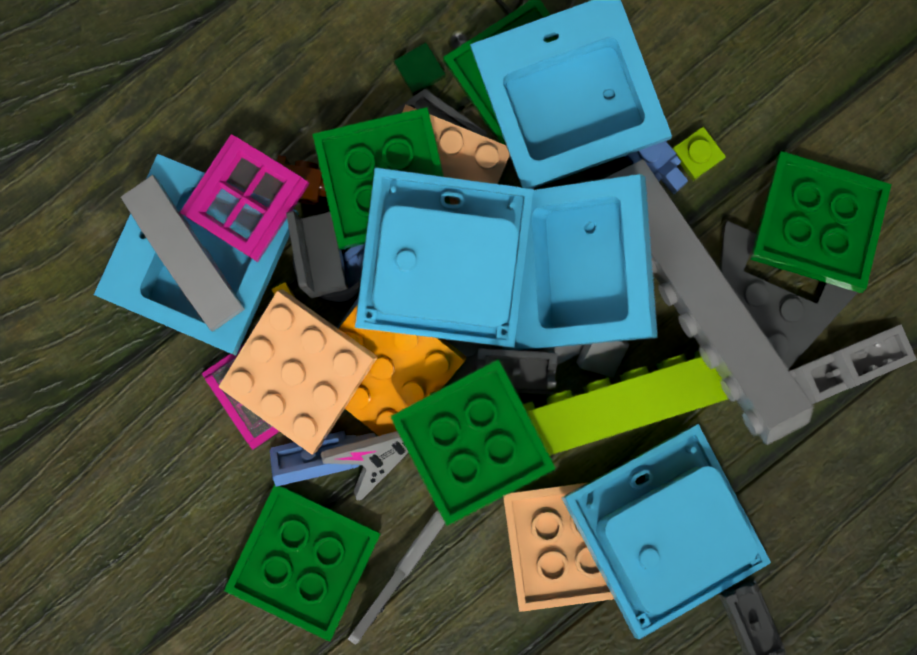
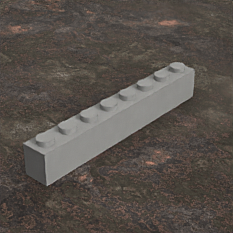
M644 159L604 178L611 179L637 174L646 176L653 275L660 284L658 285L659 292L664 302L668 306L674 305L680 314L679 322L688 337L694 336L700 344L699 351L709 369L715 368L721 376V386L731 402L737 400L744 411L742 414L749 431L754 436L759 434L764 443L768 445L808 424L813 405Z

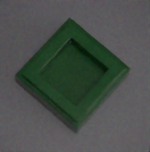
M426 42L394 61L396 69L413 96L445 78L443 69Z

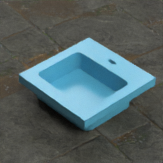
M591 0L470 44L522 188H537L670 140L672 137L621 0ZM551 37H557V38H558L557 40H554V41H551V42H548V43H546V42L544 41V40L549 39V38H551Z
M157 154L147 178L154 175L159 180L176 209L180 212L205 173ZM229 183L244 193L245 189ZM221 189L206 213L223 224L239 199ZM252 193L250 196L267 208L272 200ZM245 203L230 229L247 239L263 214ZM130 214L94 295L237 356L290 236L287 219L259 262H256L184 216L200 243L209 251L245 308L241 313L212 332L180 289L147 238L144 239L145 235Z
M375 168L355 328L514 347L534 189ZM444 198H455L458 200V205L447 204Z
M637 174L533 190L514 347L502 346V349L525 351L657 337L646 176Z
M699 424L688 427L561 497L636 639H641L771 563ZM644 475L645 480L637 485L635 482L636 478Z

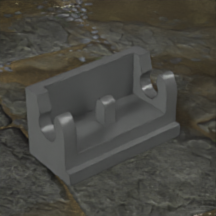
M478 349L477 370L499 359L516 393L554 395L558 353Z
M755 579L718 594L744 655H786L783 643Z

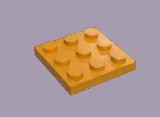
M356 306L338 329L378 356L345 409L378 436L397 431L390 418L391 415L428 397L430 393L441 390L465 362L466 356L445 339L355 328Z

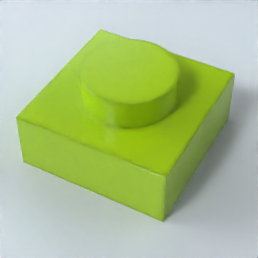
M704 126L673 148L681 160L680 165L692 181L698 179L726 158Z

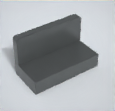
M295 211L286 212L299 287L310 298L348 289L342 250L338 248L331 213L328 212L301 219Z

